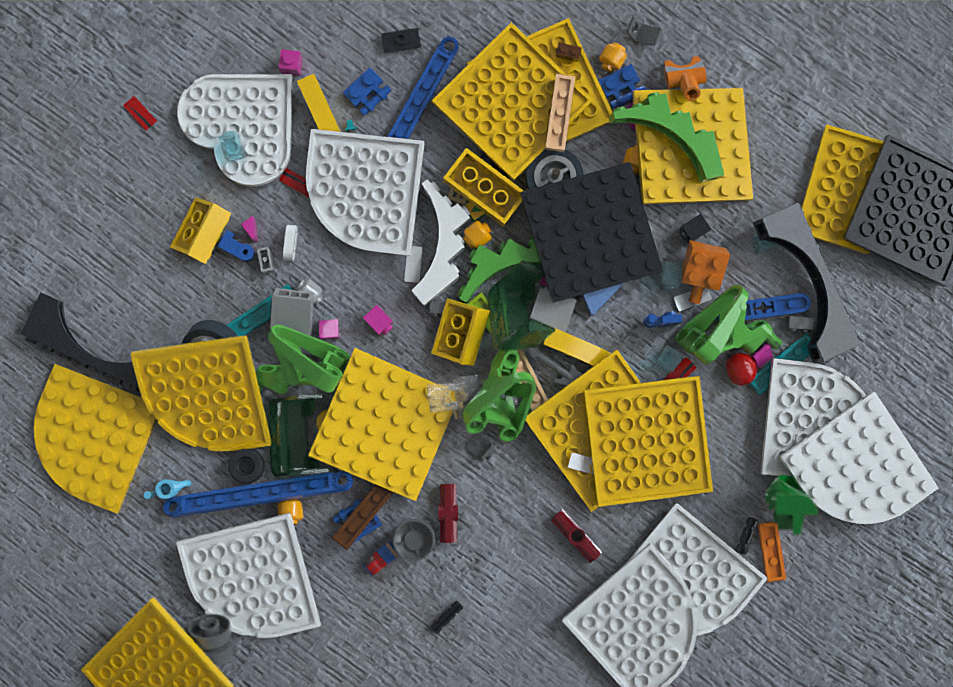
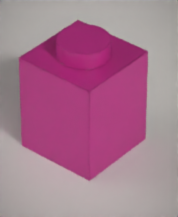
M281 49L279 60L281 74L300 76L302 66L300 51Z
M378 305L363 317L379 336L382 334L387 335L393 329L391 326L394 324L393 321Z

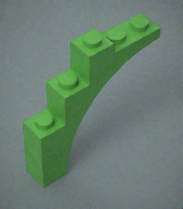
M659 92L647 95L648 97L642 103L632 105V108L625 109V107L616 108L608 116L610 124H640L668 136L689 157L697 172L700 183L717 180L724 176L714 132H706V129L695 132L690 112L676 111L671 113L666 93L660 95Z
M533 236L527 245L530 249L511 239L507 243H502L498 251L501 253L500 255L479 245L478 249L474 248L469 258L472 259L471 265L476 268L470 270L467 276L470 280L467 285H462L458 293L460 296L459 301L467 304L474 292L485 281L500 272L524 265H541Z

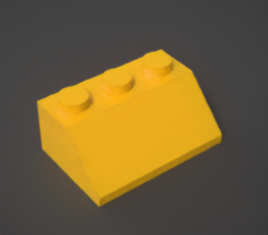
M195 197L170 248L206 264L212 255L214 246L220 240L224 227L229 222L231 213L215 203Z
M447 298L431 354L460 364L474 366L490 311Z

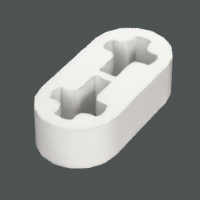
M297 225L286 226L283 260L294 261L298 233Z

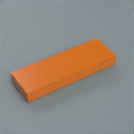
M774 522L757 524L764 573L768 578L766 582L786 580L777 524H774Z

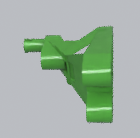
M738 284L723 292L686 323L675 336V341L687 353H693L705 365L713 362L721 352L734 347H741L747 354H750L764 341L773 350L779 348L776 343L780 346L782 345V340L772 332L773 328L767 321L758 320L747 325L744 324L747 308L746 302L749 293ZM719 315V323L711 335L704 333Z
M274 325L267 338L274 346L281 365H262L257 368L255 373L260 393L264 386L277 393L285 394L290 385L296 386L298 384L316 386L325 392H333L342 378V372L350 359V355L333 344L283 325ZM300 347L312 353L313 355L319 357L323 361H320L318 363L313 362L311 359L302 354Z
M502 333L498 337L501 349L491 362L488 379L484 381L483 387L468 403L462 415L466 430L469 433L481 432L490 422L496 424L500 439L509 442L516 439L523 429L536 391V384L531 374L527 372L516 373L519 362L517 348L512 344L510 335ZM512 397H523L516 412Z

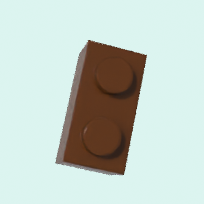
M559 42L556 57L579 62L582 47Z

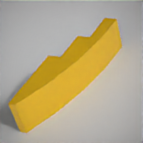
M313 73L298 80L297 83L318 129L341 132L315 74Z
M551 326L543 343L547 347L592 367L611 354L598 346Z

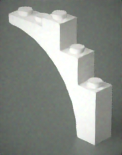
M428 179L422 183V188L430 198L437 214L439 241L430 269L424 278L411 290L424 307L459 279L458 273L460 271L453 263L450 265L449 262L465 250L463 245L465 242L459 234L456 236L454 234L470 221L468 209L464 205L461 207L458 203L451 207V201L446 196L442 197L439 193L440 188L434 181L430 183Z

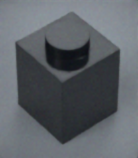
M699 214L679 228L681 231L679 234L685 242L688 241L689 243V240L696 241L707 234L711 228L702 214Z

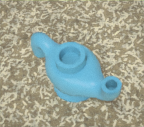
M161 480L157 483L154 491H146L144 493V498L151 499L155 496L161 499L172 498L180 489L189 487L191 481Z

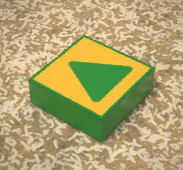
M470 202L464 205L470 212L469 216L473 222L486 215Z

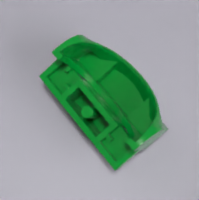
M778 476L770 483V488H767L765 492V504H769V510H775L773 519L774 524H777V530H793V535H801L805 515H818L815 502L801 491L792 476Z

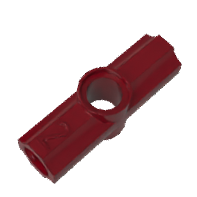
M440 484V543H457V484Z
M563 509L550 520L590 564L600 556L602 551ZM574 531H580L581 539L575 542L571 539V534Z

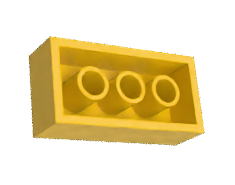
M468 148L463 151L443 177V183L502 227L506 225L522 204L520 192L523 190Z

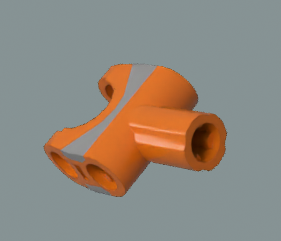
M699 56L691 57V63L687 65H676L670 60L664 61V76L667 88L680 87L687 101H695L701 94L698 84H704L707 80L706 70Z

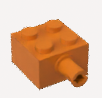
M689 240L679 275L682 283L693 285L688 301L700 304L705 288L720 291L730 258L727 248Z

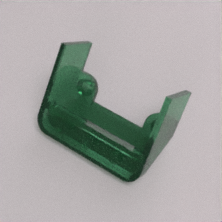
M524 260L492 286L488 292L487 301L490 311L492 343L494 348L501 351L535 348L555 332V328L531 317L528 319L526 304L535 297L534 284L544 276L541 268Z
M324 394L295 395L269 401L267 406L268 429L272 442L269 446L271 472L274 476L329 473V469H318L319 461L308 456L306 417L311 416L315 411L314 400L325 398Z

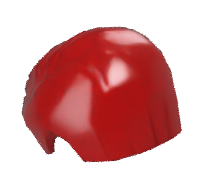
M736 353L726 360L725 369L732 383L743 386L750 384L755 379L757 366L750 355Z

